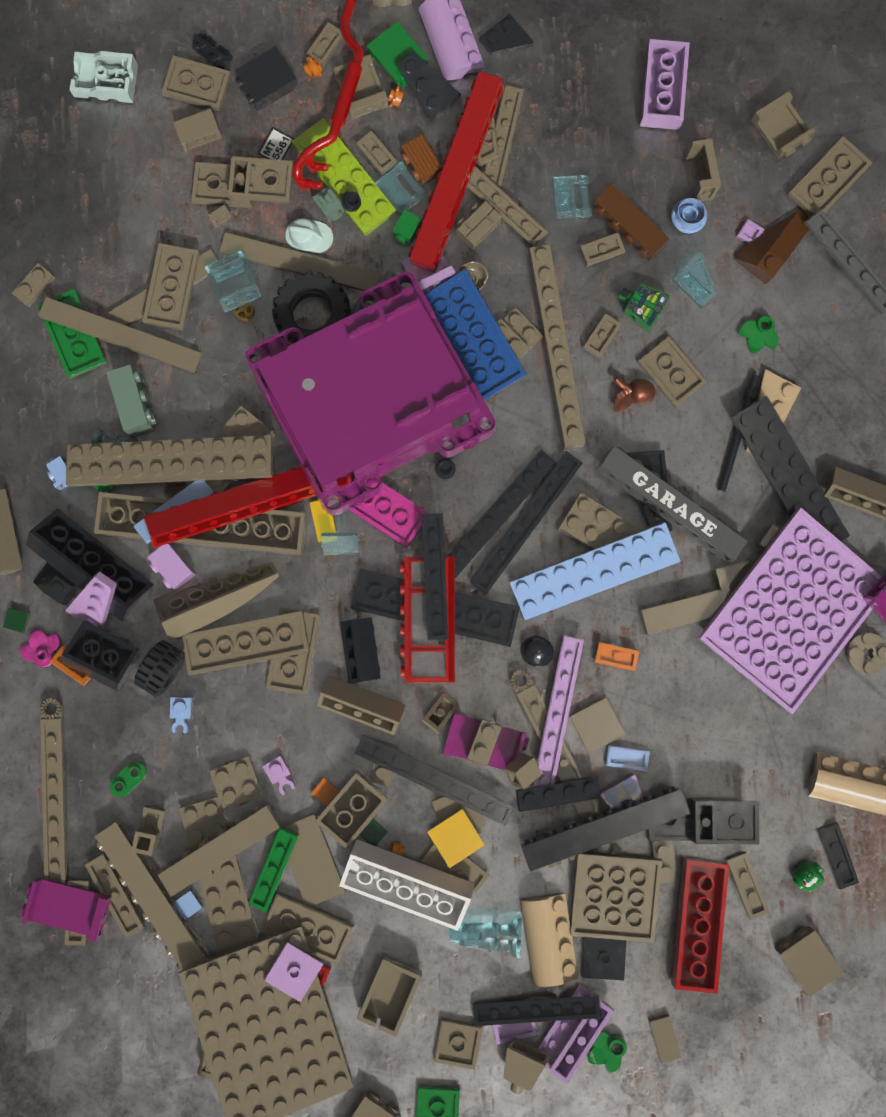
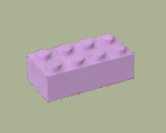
M649 39L645 55L640 126L680 129L684 120L689 42Z

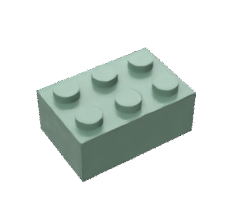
M131 365L107 371L123 431L132 438L156 431L154 425L157 424L155 414L151 413L149 409L151 400L149 394H145L143 386H146L143 375Z

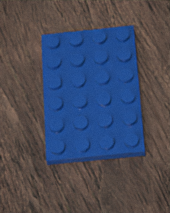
M466 269L425 294L439 324L484 401L527 376Z

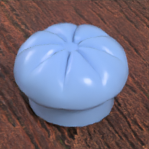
M685 198L678 201L671 212L672 223L676 229L686 234L701 230L707 221V211L704 204L695 198Z

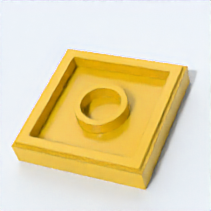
M463 809L427 831L449 868L485 845Z

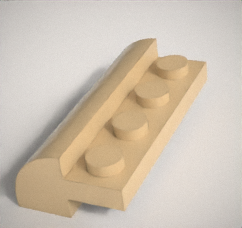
M817 753L814 759L813 775L810 776L808 796L886 815V769Z
M565 893L521 900L534 985L540 987L563 985L565 981L579 978L573 939L570 935L571 926Z

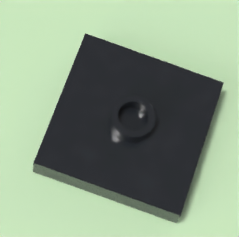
M584 937L582 978L624 981L627 940Z

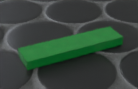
M282 826L278 829L248 902L249 905L266 913L269 911L300 834Z

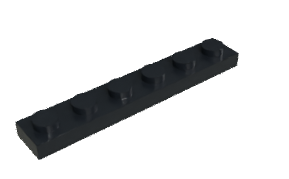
M443 513L422 514L427 639L446 640L449 639Z
M600 995L473 1004L475 1026L602 1017Z

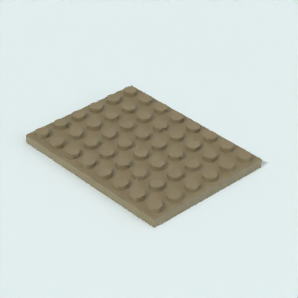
M301 925L178 971L225 1117H284L354 1088L318 976L315 977L301 1002L264 981L266 974L286 942L311 955Z

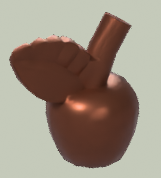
M618 376L613 381L621 389L614 398L613 407L615 412L624 411L632 403L638 405L651 403L655 397V387L647 380L634 379L629 385Z

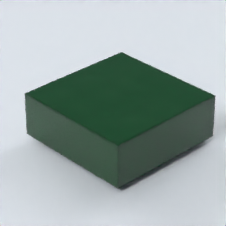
M8 608L3 628L25 633L31 613Z
M373 818L359 835L369 844L377 846L388 831Z

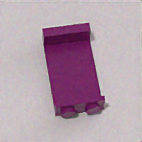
M454 713L443 754L469 760L467 755L481 720ZM501 726V731L487 766L504 770L509 763L521 754L522 750H526L529 738H525L526 733Z
M38 878L29 884L27 889L28 901L27 904L23 905L21 911L23 924L33 921L87 935L88 940L93 942L101 938L112 896Z

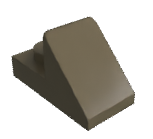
M443 692L424 716L422 722L438 734L459 704Z

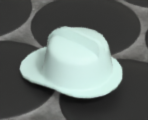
M301 218L292 221L288 225L286 240L292 248L297 250L322 253L331 247L333 233L322 222Z

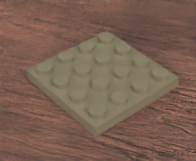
M590 852L578 854L570 935L654 943L662 859Z

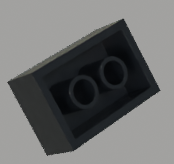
M83 621L62 653V664L119 691L139 658V648Z

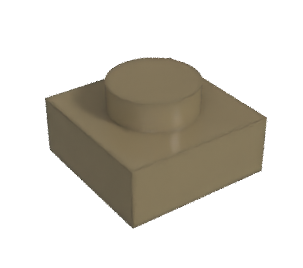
M225 204L221 207H215L208 214L214 228L232 218Z

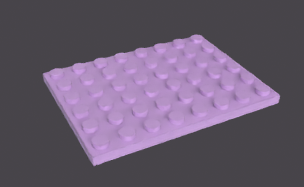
M797 508L705 627L698 639L783 709L793 715L872 611V608L863 597L882 576L802 508Z

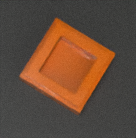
M324 777L312 791L311 795L327 807L340 789Z

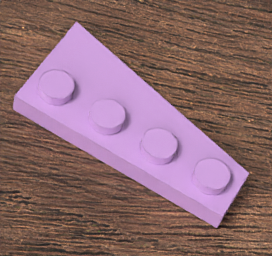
M98 572L65 611L80 622L85 621L103 630L117 583L101 572Z

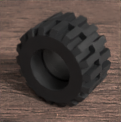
M161 640L152 647L143 659L136 672L134 684L154 697L162 695L179 673L184 663L185 653L165 640Z

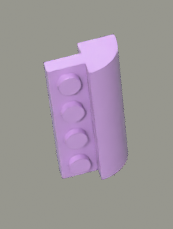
M424 1L419 7V12L443 78L449 81L462 79L465 74L482 72L485 66L461 1Z
M580 984L572 997L595 994ZM601 997V1018L555 1021L538 1049L551 1055L546 1064V1067L550 1069L549 1071L566 1084H568L615 1011Z

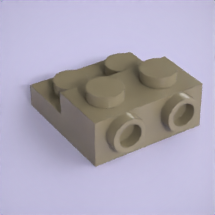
M516 307L503 320L501 319L497 322L518 360L543 338V335Z

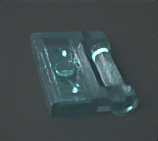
M403 161L399 162L391 171L375 182L394 206L399 216L403 213L404 209L408 210L428 193L424 187L421 188L408 172L407 166ZM399 174L414 190L415 194L412 197L396 178Z
M588 175L553 177L556 219L588 218L592 216L588 199ZM574 184H578L580 187L581 209H576Z

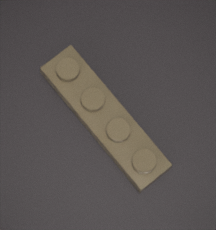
M104 853L85 864L99 892L112 896L109 910L126 939L143 929L145 924L115 870L109 865L108 857Z

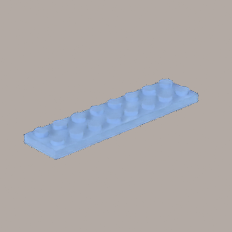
M666 522L514 579L510 581V585L524 619L527 620L681 562Z

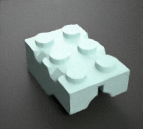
M99 51L95 54L74 53L73 63L76 76L71 79L70 92L74 97H96L99 100L107 101L108 99H116L119 102L133 103L138 64L133 54Z

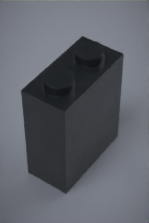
M276 46L235 70L237 76L235 79L236 84L240 90L244 89L247 95L245 97L251 107L254 105L258 111L299 87L297 78Z

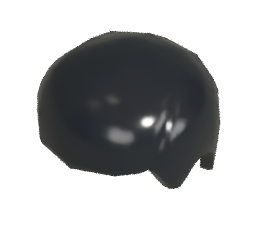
M532 636L526 638L522 643L520 653L524 662L539 668L546 666L552 660L554 649L552 643L544 637Z

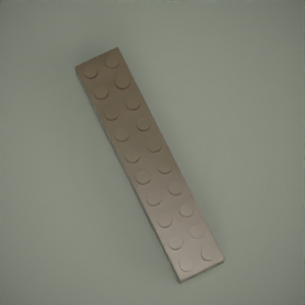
M99 492L94 534L143 540L133 526L143 520L144 516L149 515L170 499ZM270 510L171 543L303 556L307 515L301 512Z

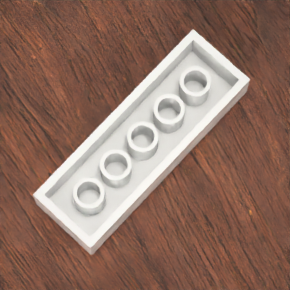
M356 839L339 886L458 931L471 901L475 883Z

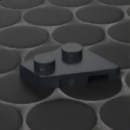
M510 13L479 37V42L491 56L505 51H516V48L527 46L529 48L534 45V41Z

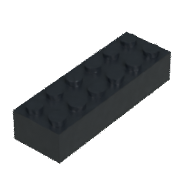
M58 508L29 531L26 546L81 590L88 585L98 572L116 582L117 585L109 612L123 622L149 597L154 585L152 582Z

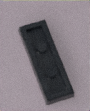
M835 822L818 828L817 831L837 888L841 890L858 884L859 880L839 824Z

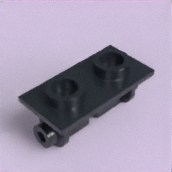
M194 33L192 49L210 61L214 66L225 70L226 61L229 63L233 59L231 52L221 45L215 48L217 42L206 33H199L198 35Z

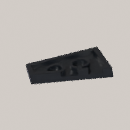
M411 53L396 64V67L428 118L462 95L415 53Z

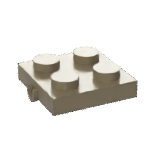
M249 756L234 762L232 760L224 763V766L209 771L223 811L239 804L242 806L247 804L249 800L263 795Z

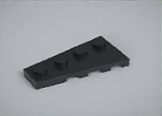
M665 450L627 453L632 459L641 461L649 471L659 474L660 479L668 483ZM640 502L648 528L666 522L669 532L672 531L671 523Z

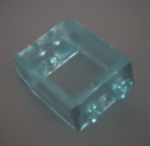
M242 251L205 266L207 275L224 313L262 297ZM246 272L250 284L222 295L218 283Z

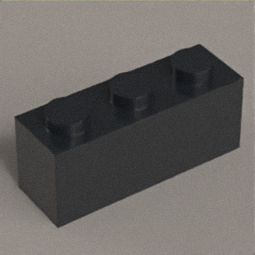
M372 617L340 622L349 684L381 679Z

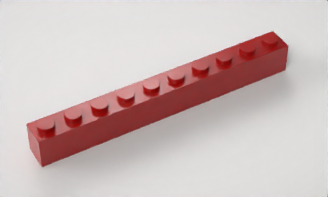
M479 71L477 78H474L472 82V92L470 97L466 98L464 114L458 119V130L451 138V148L449 153L445 154L443 170L438 173L436 189L432 190L430 194V205L423 213L422 226L416 232L417 240L409 251V260L415 267L434 273L438 267L504 89L501 77Z
M299 467L280 474H273L270 478L254 480L239 487H232L220 493H213L201 499H194L179 506H172L160 512H153L144 516L143 519L152 546L156 548L316 495L302 468ZM351 472L336 479L339 488L351 483Z

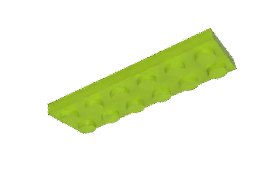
M322 118L292 141L293 146L301 153L310 144L326 136L329 133L330 125ZM337 137L333 144L323 148L314 155L315 161L329 165L328 171H319L315 174L326 187L329 186L340 202L342 196L347 192H355L360 196L361 206L356 212H348L345 209L344 211L364 236L397 213L394 206L339 137Z

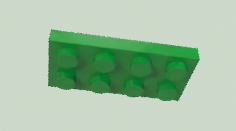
M75 289L51 298L84 310ZM44 301L37 304L39 311L41 310ZM43 319L69 379L107 363L97 338Z

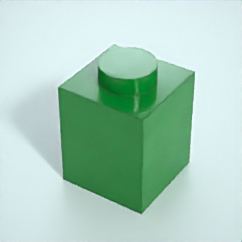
M404 209L392 229L394 239L400 244L404 245L406 243L410 246L416 237L417 229L422 226V219Z

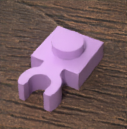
M282 756L262 766L271 783L278 782L280 784L279 791L282 795L286 794L284 790L285 784H289L292 790L295 789L294 782L286 777L291 772Z

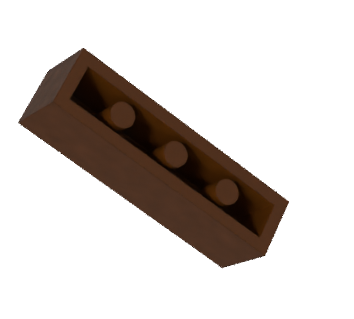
M612 183L594 200L592 206L594 212L599 217H604L608 221L609 227L614 231H618L628 245L632 244L643 259L646 258L650 262L669 241V238Z

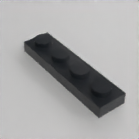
M597 776L515 790L519 812L601 798Z

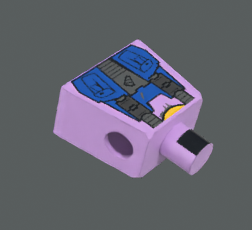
M633 773L600 791L601 798L609 808L615 807L616 810L622 808L625 802L635 800L636 803L643 800L638 780Z

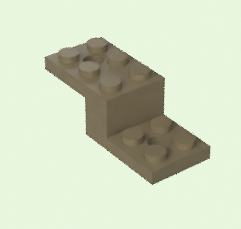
M232 156L231 165L195 162L191 201L193 204L223 206L225 204V206L253 208V201L290 204L293 161ZM270 176L277 179L273 185L265 183L266 179ZM212 180L219 181V186L215 189L209 187V183Z

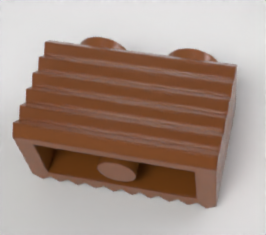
M423 134L402 145L401 158L406 165L409 164L411 166V174L416 182L420 181L421 185H424L435 179L438 173L443 170L442 165Z

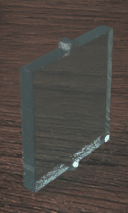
M358 532L321 533L322 541L320 546L323 547L324 555H359L361 542L358 541Z

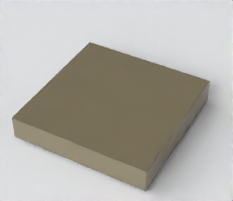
M606 697L569 716L588 753L625 735Z
M444 796L432 801L439 823L463 809L475 830L485 826L481 814Z
M441 1018L434 1062L475 1070L483 1026Z

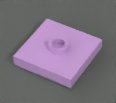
M286 942L266 974L264 981L301 1002L323 963L291 943Z

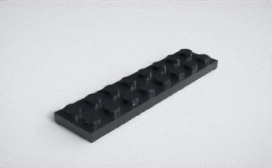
M765 396L730 417L789 517L792 516L797 508H802L838 540L843 541L850 535L829 499L824 497L825 492L769 398Z
M360 568L351 609L405 622V616L400 614V604L404 603V595L400 594V583L404 582V579ZM412 581V587H425L423 583ZM455 591V634L511 647L520 607ZM425 593L412 594V624L427 627Z

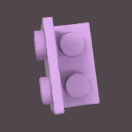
M443 254L435 273L413 266L409 257L402 260L405 271L415 277L424 295L455 276L452 265L448 266Z

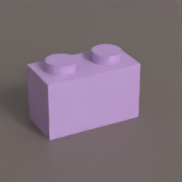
M171 543L160 546L147 557L151 561L149 563L151 569L155 573L160 572L164 577L161 579L162 582L169 589L171 587L175 590L179 589L196 575Z

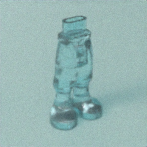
M522 917L514 918L511 924L500 925L492 921L489 923L466 924L464 927L461 924L458 931L450 928V943L459 944V947L466 946L487 950L490 953L503 950L510 952L515 958H521V939L500 940L496 937L510 936L521 938Z

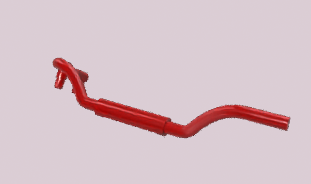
M346 0L341 14V34L347 46L354 52L352 62L348 63L330 119L331 127L329 133L305 148L297 157L292 167L293 179L302 191L323 188L321 181L304 178L302 169L306 165L311 173L328 171L329 165L315 161L314 155L323 148L333 144L339 136L341 127L345 125L362 72L361 64L364 51L350 30V20L357 0Z

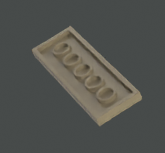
M303 611L188 633L182 636L188 676L310 652Z

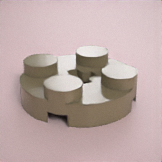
M872 633L859 634L854 636L847 644V662L855 671L873 674L886 666V642L880 636ZM864 649H866V650H869V649H870V650L872 651V652H871V654H872L871 658H870V657H867V658H864V657H863L864 654H865L864 651H863Z

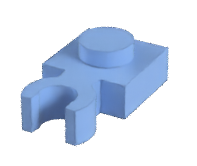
M170 697V718H176L175 723L172 725L173 733H177L178 725L183 726V733H188L189 726L186 719L192 718L193 698Z

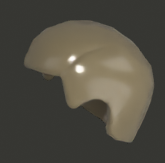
M466 262L459 268L458 273L466 269L480 291L488 280L487 269L481 262Z

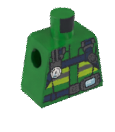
M640 284L635 293L624 287L618 298L628 303L624 314L649 333L671 295Z

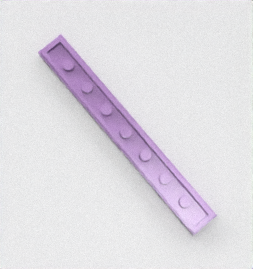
M563 635L537 760L542 775L533 782L532 787L555 783L584 639Z

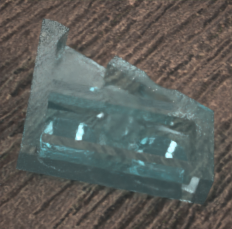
M700 252L673 279V282L702 309L717 292L714 284L711 282L710 272L705 266L704 256Z

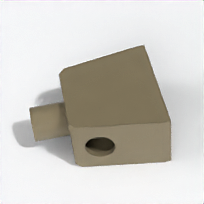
M514 1037L506 1051L503 1074L505 1080L512 1082L510 1090L515 1094H521L523 1088L531 1091L551 1055Z

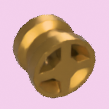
M239 299L234 303L233 311L239 321L249 322L254 318L255 309L248 299Z

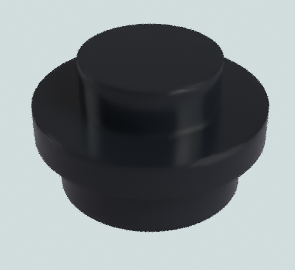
M355 192L345 193L341 198L342 207L348 212H356L361 206L360 196Z
M442 459L436 464L435 471L441 479H450L454 476L456 467L451 460Z

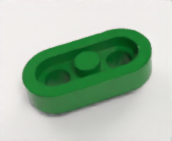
M140 761L129 763L110 782V792L115 797L128 795L146 777V766ZM134 768L138 770L137 776L132 774ZM118 783H121L123 785V789L121 791L117 789Z

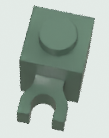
M329 186L312 197L314 205L328 223L332 220H338L343 215L344 208Z

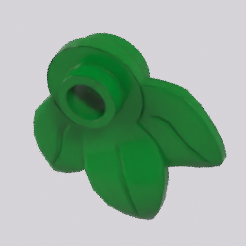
M767 315L758 317L756 321H747L742 325L738 333L739 336L748 338L747 345L751 353L759 352L765 345L774 350L779 342L778 334L774 330L775 322ZM761 323H765L767 329H763Z
M601 1032L593 1043L594 1047L589 1053L588 1062L595 1065L605 1064L607 1072L611 1074L620 1068L621 1057L626 1053L627 1044L621 1036H610L606 1032ZM614 1043L620 1044L618 1049L612 1048Z

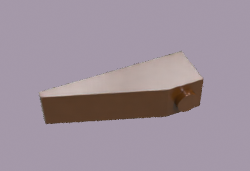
M801 210L796 211L748 242L734 260L764 284H767L780 270L809 229L805 226L804 222L809 217Z

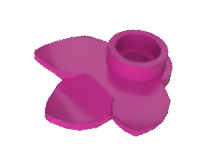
M34 629L29 636V644L20 646V653L26 661L34 662L39 667L50 666V660L54 657L55 651L60 646L59 636L57 633H54L47 637L43 631ZM45 653V658L41 660V656Z

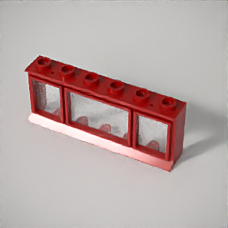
M454 556L445 557L449 639L446 640L427 639L424 557H404V562H400V574H404V582L400 583V594L404 595V603L400 604V614L405 616V624L400 626L401 636H405V645H401V657H405V666H401V678H405V683L455 682Z

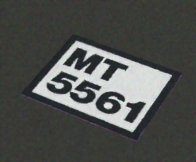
M272 127L257 154L266 159L283 160L295 138Z

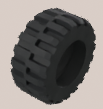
M306 271L305 276H300V273L294 275V280L291 281L288 278L284 282V288L279 287L277 290L278 296L273 299L274 308L272 309V315L279 333L294 327L300 329L306 338L351 315L349 299L341 284L336 283L335 279L331 276L325 277L324 273L321 272L313 275L312 271ZM320 297L329 303L331 316L326 324L317 329H304L296 324L293 312L297 304L303 299ZM291 338L289 342L296 343L299 338Z

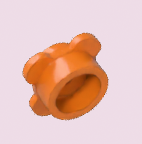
M306 57L307 62L303 65L305 72L311 78L316 76L320 78L322 76L321 64L316 59L312 60L311 57Z
M397 85L395 90L391 89L388 101H390V108L392 105L398 107L402 100L404 91L399 90V85Z

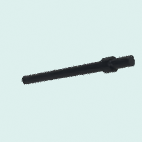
M752 374L748 389H745L744 403L741 411L752 405V401H755L757 395L756 388L760 376ZM737 428L719 483L718 491L726 492L742 437Z

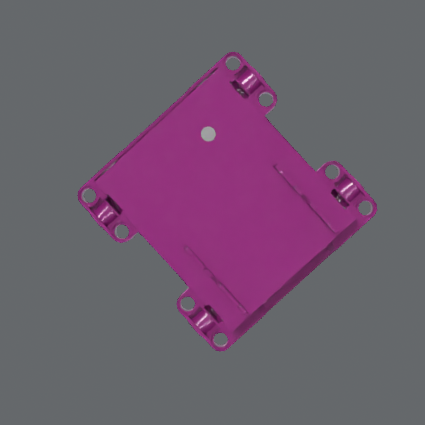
M409 272L400 273L362 292L359 296L360 311L306 338L300 329L292 327L250 347L246 352V359L258 388L322 508L330 515H339L378 495L382 490L381 477L426 453H435L437 451L444 457H452L491 437L495 430V419L475 383L465 370L415 277ZM403 283L411 284L409 287L401 286ZM366 301L374 302V304L370 306H366L364 303ZM291 338H299L296 343L289 342ZM255 356L261 357L257 362L251 361ZM466 414L469 422L454 430L452 420ZM487 423L491 426L490 429H482L487 426ZM451 444L454 445V446H453L452 448H450V449H446V448H445V447H447V446H449V445H451ZM354 471L356 479L339 488L336 479ZM376 482L378 483L374 488L368 487ZM339 502V505H338L337 507H335V508L329 507V506H331V505H333V504Z

